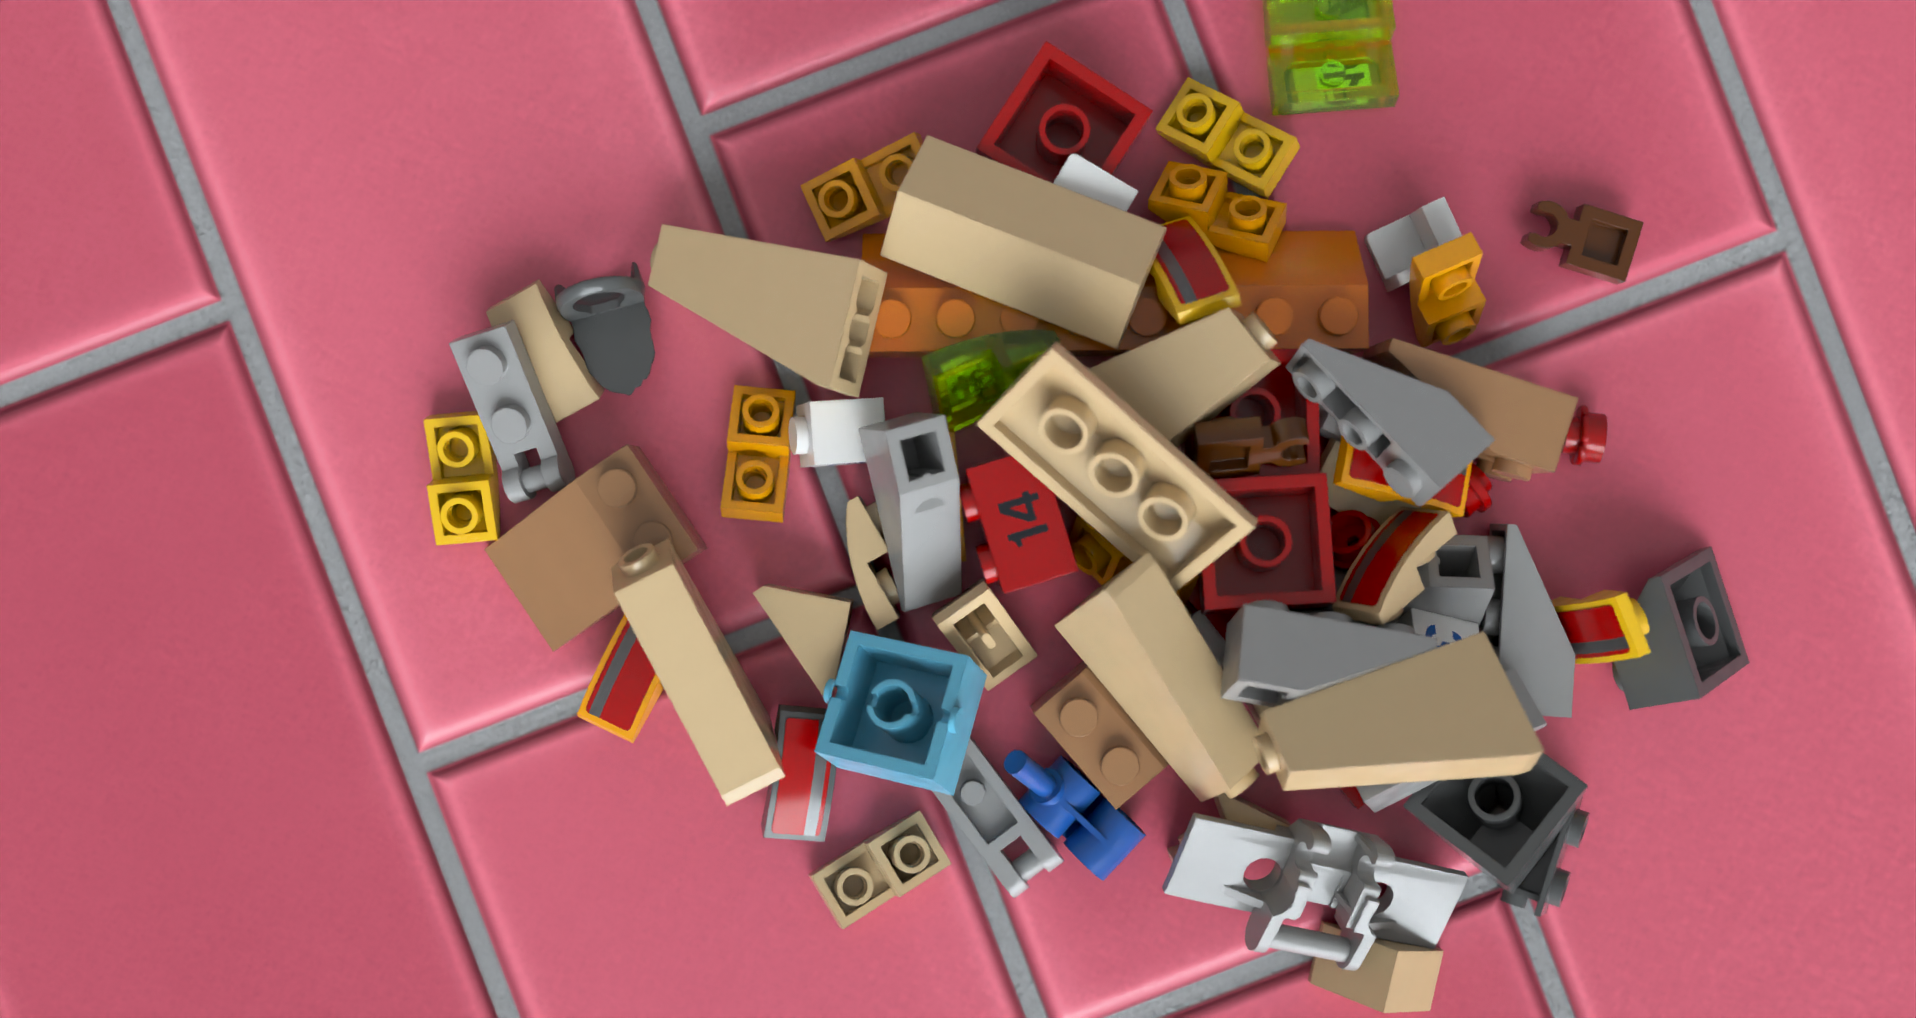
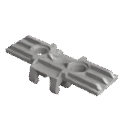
M1193 813L1162 889L1168 895L1252 912L1245 929V943L1250 951L1264 953L1269 948L1333 960L1336 961L1337 966L1341 969L1356 971L1361 966L1375 938L1435 949L1465 887L1468 876L1464 871L1395 857L1390 845L1374 834L1301 818L1297 819L1289 827L1276 825L1275 830ZM1268 858L1275 861L1273 870L1266 877L1258 880H1250L1244 877L1246 868L1255 860ZM1377 882L1387 884L1385 893L1379 899L1381 887ZM1307 901L1335 908L1334 918L1342 931L1339 936L1285 925L1282 922L1285 919L1297 920V917L1300 918Z

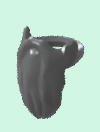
M632 262L630 277H598L579 282L567 288L559 284L556 285L554 292L557 310L565 320L571 322L575 342L584 356L589 373L602 387L610 392L632 395L635 388L641 386L643 380L648 378L655 357L651 336V318L644 303L645 285L638 265Z

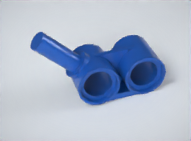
M1014 750L1005 758V770L1029 788L1018 800L1020 804L1054 837L1059 838L1063 835L1066 838L1063 842L1065 846L1101 880L1104 881L1146 836L1143 830L1120 808L1116 810L1101 795L1097 787L1062 755L1049 768H1043L1021 750Z

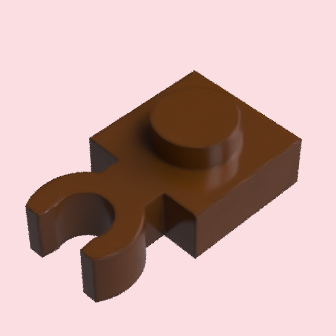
M1540 201L1532 205L1530 213L1545 217L1549 221L1550 232L1547 237L1531 232L1523 235L1520 243L1524 247L1533 251H1545L1552 247H1558L1563 249L1559 267L1613 284H1620L1626 281L1644 222L1587 204L1576 208L1573 219L1569 218L1565 209L1555 202Z
M1225 416L1213 419L1210 422L1194 423L1191 460L1211 479L1260 474V467L1263 463H1273L1283 467L1306 463L1303 445L1309 444V435L1305 418H1284L1270 426L1263 427L1260 416L1247 418Z

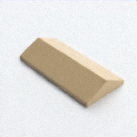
M927 135L898 189L880 255L1118 350L1167 227Z
M1055 342L1030 363L976 424L1132 562L1149 551L1158 562L1175 592L1252 531L1258 522L1252 514L1058 342Z

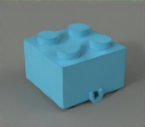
M850 630L836 679L830 678L824 688L823 699L828 704L814 752L841 769L954 796L987 675L968 655ZM834 687H837L836 696L832 697V690Z

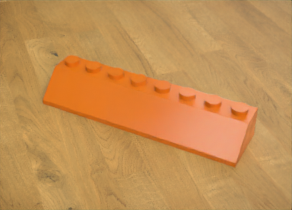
M1355 230L1282 231L1268 262L1245 257L1214 246L1240 294L1241 305L1231 309L1241 313L1245 318L1254 312L1278 340V343L1271 349H1299L1307 339H1312L1348 354H1356L1369 349V285ZM886 233L863 234L861 260L888 273L868 358L941 357L963 349L989 350L1012 357H1039L1055 342H1058L1072 356H1119L1191 324L1184 323L1179 325L1159 302L1155 278L1149 273L1117 350L882 257L880 253ZM966 352L954 354V355H951V356H948V357H956V356L962 355V354H964V353H966Z

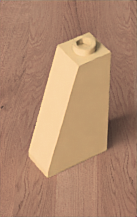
M662 224L658 243L651 254V273L648 286L816 385L859 398L887 272L860 259Z
M1228 307L1088 370L1178 448L1194 434V423L1211 421L1281 364V362L1270 350L1278 343V340L1265 323L1254 312L1245 318L1241 313Z
M669 538L654 546L650 543H645L627 551L621 556L618 564L611 567L614 595L726 805L728 806L784 778L785 773L771 718Z
M1149 551L1098 587L1054 625L1200 802H1204L1222 793H1225L1229 799H1232L1247 789L1258 778L1259 773L1254 769V766L1259 760L1253 745V737L1259 735L1258 728L1242 702L1220 698L1223 670L1158 562Z
M1484 631L1262 711L1258 727L1259 735L1253 737L1254 749L1262 769L1267 775L1276 773L1283 791L1519 775L1530 771L1544 752Z

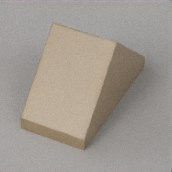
M983 578L933 612L932 619L959 654L968 655L985 672L987 678L984 687L988 691L1038 656Z
M775 584L762 586L753 592L754 596L823 695L827 681L830 678L836 679L845 650L854 599Z
M1321 921L1319 932L1340 936L1342 930L1338 924ZM1375 938L1361 966L1356 971L1341 969L1337 966L1336 961L1313 957L1308 981L1310 984L1382 1013L1430 1011L1444 951L1438 947L1432 949Z

